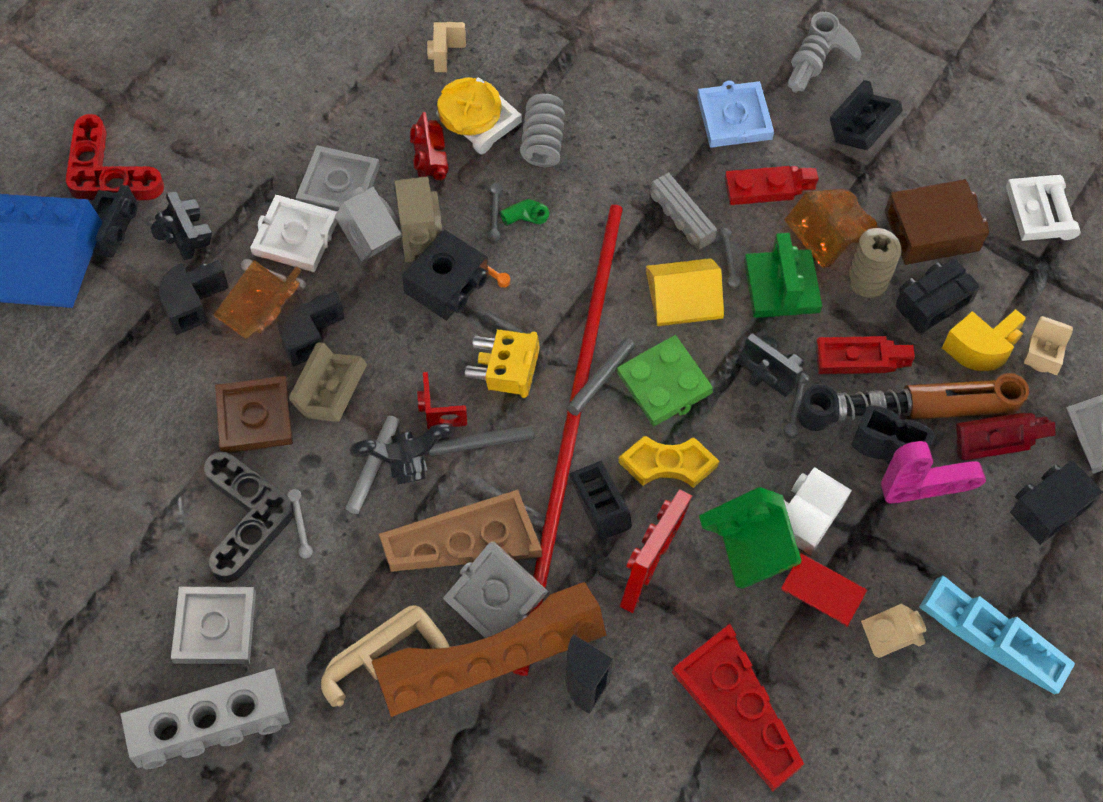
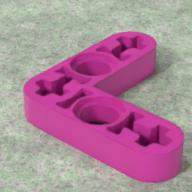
M918 441L903 445L896 450L881 481V488L887 503H901L973 490L982 486L986 482L981 463L976 461L931 468L933 458L929 446L926 442Z

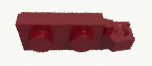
M1023 412L956 423L957 454L961 460L965 461L1031 450V446L1036 445V439L1056 436L1055 422L1049 420L1047 416L1035 418V414Z

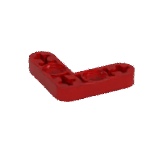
M86 114L75 121L66 173V184L74 198L94 200L98 190L117 193L120 187L114 189L107 187L108 182L115 178L124 180L122 185L129 186L136 200H152L163 193L164 182L161 173L154 167L102 166L107 134L103 121L99 116ZM90 128H93L90 133V141L88 140L86 133L90 131ZM84 152L95 153L94 157L89 161L83 162L78 160L79 156ZM83 180H87L86 182L83 183V186H81V187H78V186H77V185H81ZM148 180H153L149 183V186H143L147 184Z

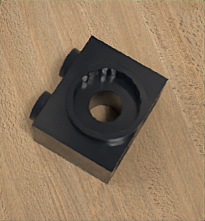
M444 229L402 274L404 293L447 321L454 312H460L466 305L470 294L475 289H481L488 280V257ZM440 272H448L447 274H438Z

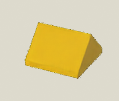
M712 258L646 266L657 326L724 318L722 271Z

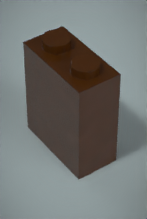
M966 179L891 192L884 211L892 233L900 242L901 256L905 265L978 252L989 235L988 222L984 217L982 218L978 209L976 193L970 190Z

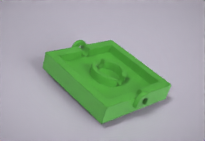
M676 335L617 367V374L653 427L677 413L680 416L685 415L690 411L691 405L713 393L712 385Z

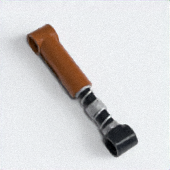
M1012 373L1002 374L996 380L906 385L900 393H894L892 390L883 393L881 390L866 391L863 394L859 391L855 395L850 396L845 392L836 393L826 385L817 384L806 390L798 408L797 417L801 425L810 431L824 430L830 423H836L838 420L842 421V419L845 420L848 416H852L853 420L855 416H863L868 405L884 407L899 417L901 413H904L908 420L982 415L998 417L1017 414L1029 395V387L1021 376ZM1002 394L1008 395L1011 399L1005 398ZM811 405H818L822 407L824 411H818L814 409Z

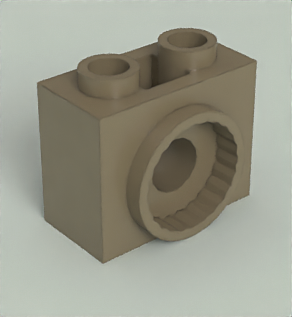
M428 177L395 180L405 263L414 262L442 232L437 191L430 192Z

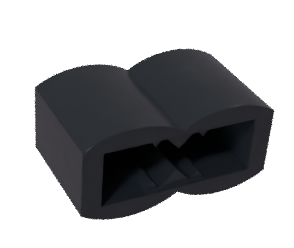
M868 405L851 445L859 453L867 457L885 459L890 464L896 450L903 445L923 441L930 448L935 433L919 422L901 420L898 415L884 407Z

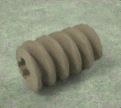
M873 228L868 229L861 235L849 269L850 288L857 295L865 298H875L886 292L901 255L900 242L893 233L886 229Z

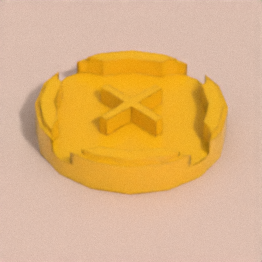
M467 77L454 80L443 88L441 96L437 101V111L440 121L447 129L460 135L472 136L482 134L494 127L500 119L501 99L499 92L492 84L486 81L484 83L478 82L476 78Z

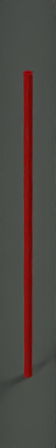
M615 204L611 205L609 209L569 403L584 387L589 378L623 211L621 206ZM567 411L540 541L542 557H537L533 578L545 589L581 412L575 416ZM543 599L534 608V610L537 609L543 603ZM530 665L514 670L513 673L527 676Z

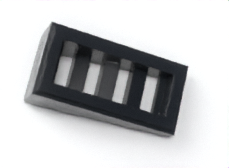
M602 460L569 473L572 484L599 540L607 539L632 527L630 511ZM597 478L602 480L587 487L583 485ZM607 490V492H605V493H602V494H600V495H597V496H595V497L590 498V496H592V495H595V494H597V493H600V492H602V491ZM613 503V505H610L597 511V508Z

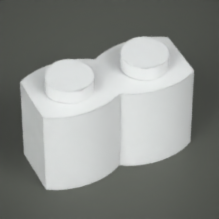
M815 467L808 476L804 473L799 476L791 490L796 494L791 502L788 503L784 500L797 547L809 555L813 553L852 491Z

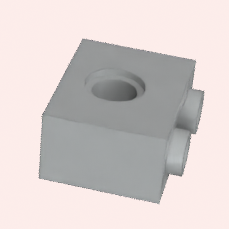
M373 186L365 191L362 187H358L344 196L345 200L339 203L340 209L334 217L361 262L390 247L395 240L402 237L401 227L388 203L378 195Z

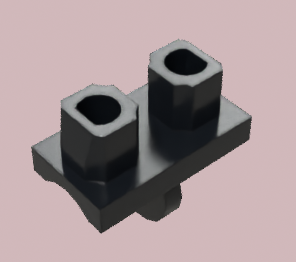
M177 192L167 193L166 198L169 204L163 213L155 215L156 221L150 228L151 233L157 240H166L168 244L175 242L183 260L192 259L196 248L210 245L212 232L208 224L192 225L191 223L199 221L200 207L196 199L181 201Z
M752 333L746 339L745 347L736 362L753 373L749 380L751 385L757 387L764 381L784 397H787L792 392L803 370L804 360L795 354H789L785 357L777 351L778 345L776 340L767 334L758 338Z

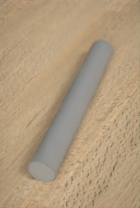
M387 416L376 442L390 444L392 441L391 436L395 435L400 420L394 416ZM369 455L345 507L347 511L359 514L382 460Z

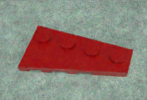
M731 624L723 628L672 669V674L772 791H775L803 767L804 762L783 722L773 710L770 698L764 686L760 685L754 674L752 664L746 652L742 651Z

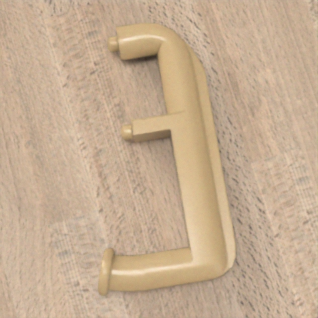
M416 605L409 606L335 656L323 674L321 690L332 707H341L344 704L346 695L337 685V682L361 665H364L372 677L377 680L371 661L417 629L432 649L450 647L446 638L421 607Z

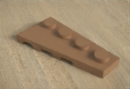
M518 490L379 534L391 572L464 565L468 562L473 563L490 542H495L514 560L542 557L541 546Z

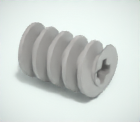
M537 94L529 98L526 103L520 153L523 159L532 165L552 167L560 162V142L563 139L562 131L564 130L565 112L562 109L564 102L557 96Z

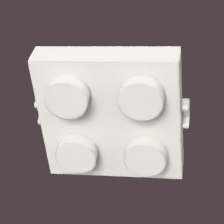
M275 195L266 216L261 215L259 218V230L250 247L252 255L315 272L325 249L328 248L329 240L332 239L331 235L337 224V220L334 217L337 211Z

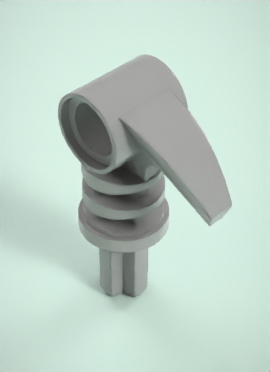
M819 12L812 17L808 36L803 40L802 45L791 61L794 70L787 83L793 92L804 91L810 78L820 74L825 58L833 48H839L855 62L860 61L862 54L858 43L853 35L839 23L838 18L834 14Z

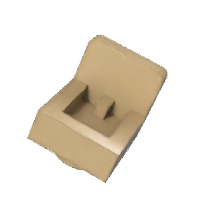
M434 22L433 40L427 41L428 60H434L435 72H447V48L466 47L465 23Z
M1043 316L1040 317L1028 342L1024 364L1031 366L1039 372H1049L1058 375L1073 327Z
M903 604L861 621L873 654L878 658L911 644L917 646L926 644L922 634L926 632V626L918 611L913 612L912 609Z

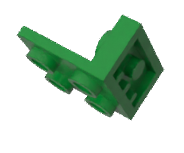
M758 487L699 515L702 529L718 533L719 536L723 537L737 588L744 589L801 563V557L784 498L781 494Z

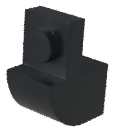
M219 260L209 264H202L186 273L182 263L170 269L162 279L159 290L160 299L176 336L207 323L208 320L200 300L229 288Z
M336 291L327 295H319L306 304H303L299 294L290 298L281 308L277 321L278 330L284 351L293 367L308 361L316 343H322L318 330L345 319L342 303Z

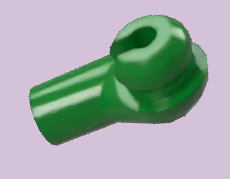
M525 199L499 211L504 225L508 226L519 220L543 224L549 218L550 212L546 205L531 199Z

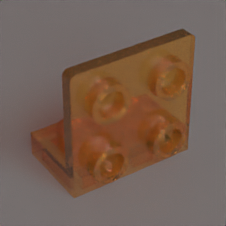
M846 189L806 192L784 219L805 247L812 250L813 257L822 268L831 267L849 244L859 243V239L865 231L878 228L876 220L862 209L857 203V197Z
M253 260L213 315L245 339H248L255 331L261 334L267 325L270 326L282 310L280 306L299 287L300 282L296 278L302 270L296 266L283 280H280Z

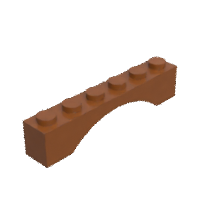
M583 582L550 594L526 618L488 638L447 648H405L371 662L390 716L393 717L567 651L573 634L587 643L607 636L600 605L586 583Z

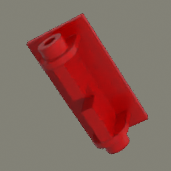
M423 112L418 122L413 124L410 130V142L414 144L415 150L413 166L418 171V178L427 177L428 175L434 176L436 180H442L446 178V174L449 172L446 152L437 151L445 148L443 128L436 120L427 122L426 112Z

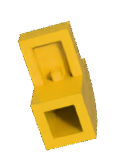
M1015 309L993 329L972 311L949 331L942 349L961 365L976 371L998 369L1007 362L1014 349V345L1022 337L1023 333L1020 329L1026 317Z

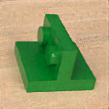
M778 233L775 237L772 252L745 254L744 265L754 318L816 314L821 312L822 302L811 249L798 250L797 246H792L790 233Z

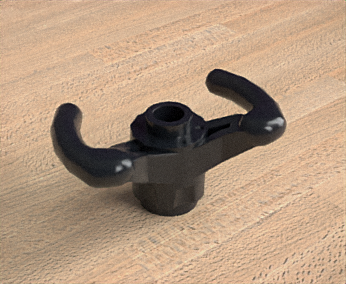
M450 423L433 425L429 431L417 438H413L412 432L391 436L392 443L390 444L376 442L373 439L359 441L350 447V454L353 457L371 455L388 463L392 479L396 478L398 485L426 479L424 472L428 471L425 455L438 440L453 436L455 427Z

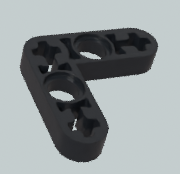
M217 452L208 457L204 465L208 481L212 486L248 511L247 515L215 548L209 558L210 569L216 579L221 582L230 583L239 579L290 523L293 518V508L288 496L231 454ZM217 466L221 468L227 466L229 473L234 477L232 483L230 477L224 473L216 474L215 468ZM251 482L259 486L257 493L252 497H243L239 494V489L245 483ZM280 505L282 506L283 513L274 512L271 515L269 511L270 506L276 508ZM266 520L268 521L270 527L269 529H267L263 523ZM257 529L262 533L257 543L249 545L242 542V536L247 530ZM236 544L237 547L241 550V552L238 551L236 553L233 546ZM222 559L226 561L232 559L235 566L232 569L229 567L222 569L219 562Z

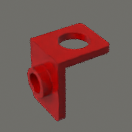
M423 372L424 390L417 391L419 412L426 413L427 429L442 423H450L454 427L467 426L466 406L431 408L428 372ZM444 415H457V416H458V417L455 418V419H449V420L440 418V417H442V416H444Z

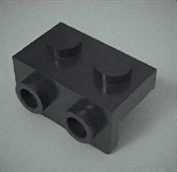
M863 80L830 117L835 142L868 151L903 111L901 101L874 95L871 81Z
M121 185L117 193L98 190L91 204L103 221L96 235L97 243L93 251L94 255L113 258L118 246L124 241L125 232L131 219L137 214L138 202L129 186Z

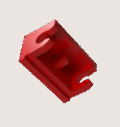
M801 553V563L791 569L781 590L848 627L867 589Z

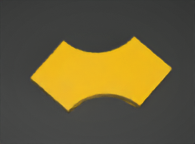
M643 436L619 457L618 463L642 486L655 479L674 478L686 482L694 488L718 467L719 460L695 438H691L682 444L664 445L653 441L647 436Z

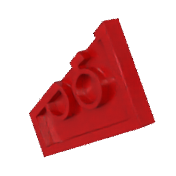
M679 489L672 502L664 501L657 515V519L660 520L657 525L653 523L649 525L642 539V543L645 544L642 550L636 547L628 560L626 567L631 569V573L621 600V608L631 613L634 612L639 603L643 585L648 586L661 556L665 555L685 518L692 495Z

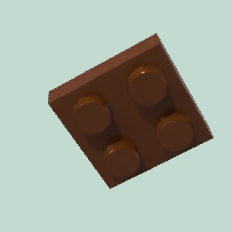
M286 376L215 385L219 448L221 452L231 453L293 444Z

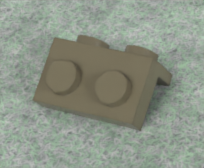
M316 343L289 396V400L305 418L339 422L367 363L361 356L333 354L325 343Z

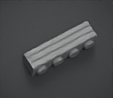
M669 172L652 182L651 197L655 202L658 201L664 213L673 219L677 229L683 231L691 245L700 250L715 241L716 227Z

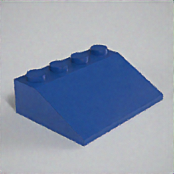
M0 194V302L73 308L97 243L96 235L103 223L88 199Z

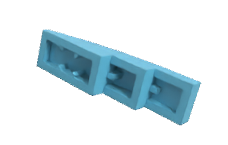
M945 576L936 578L919 608L948 630L985 655L1053 694H1059L1075 665L1071 659L1018 617L1008 619L981 596L972 599Z

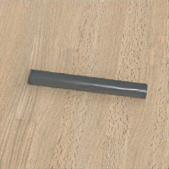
M624 338L567 405V410L572 415L577 416L617 367L635 348V343L631 339Z
M528 425L439 440L429 451V457L534 439L533 427Z

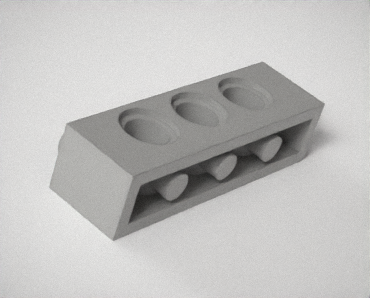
M274 668L120 713L129 758L137 768L143 767V769L161 767L166 764L167 759L180 755L184 758L198 756L205 752V748L217 744L231 746L241 742L244 736L257 732L261 735L271 734L279 731L283 724L290 723L280 680ZM244 704L255 705L250 715L246 717L236 716L240 706ZM204 716H216L212 726L205 729L198 728V724ZM169 726L177 727V732L171 739L160 740V735L165 728Z

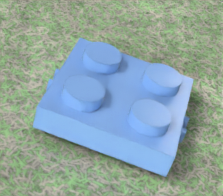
M726 81L722 86L698 89L697 99L710 148L773 140L774 129L760 81L742 84Z

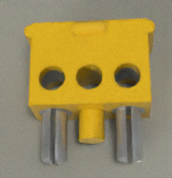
M497 329L495 339L475 336L472 342L474 348L492 350V352H479L478 364L488 365V368L468 365L465 369V377L486 380L488 390L521 394L522 398L529 396L540 350L537 333L531 332L527 334Z

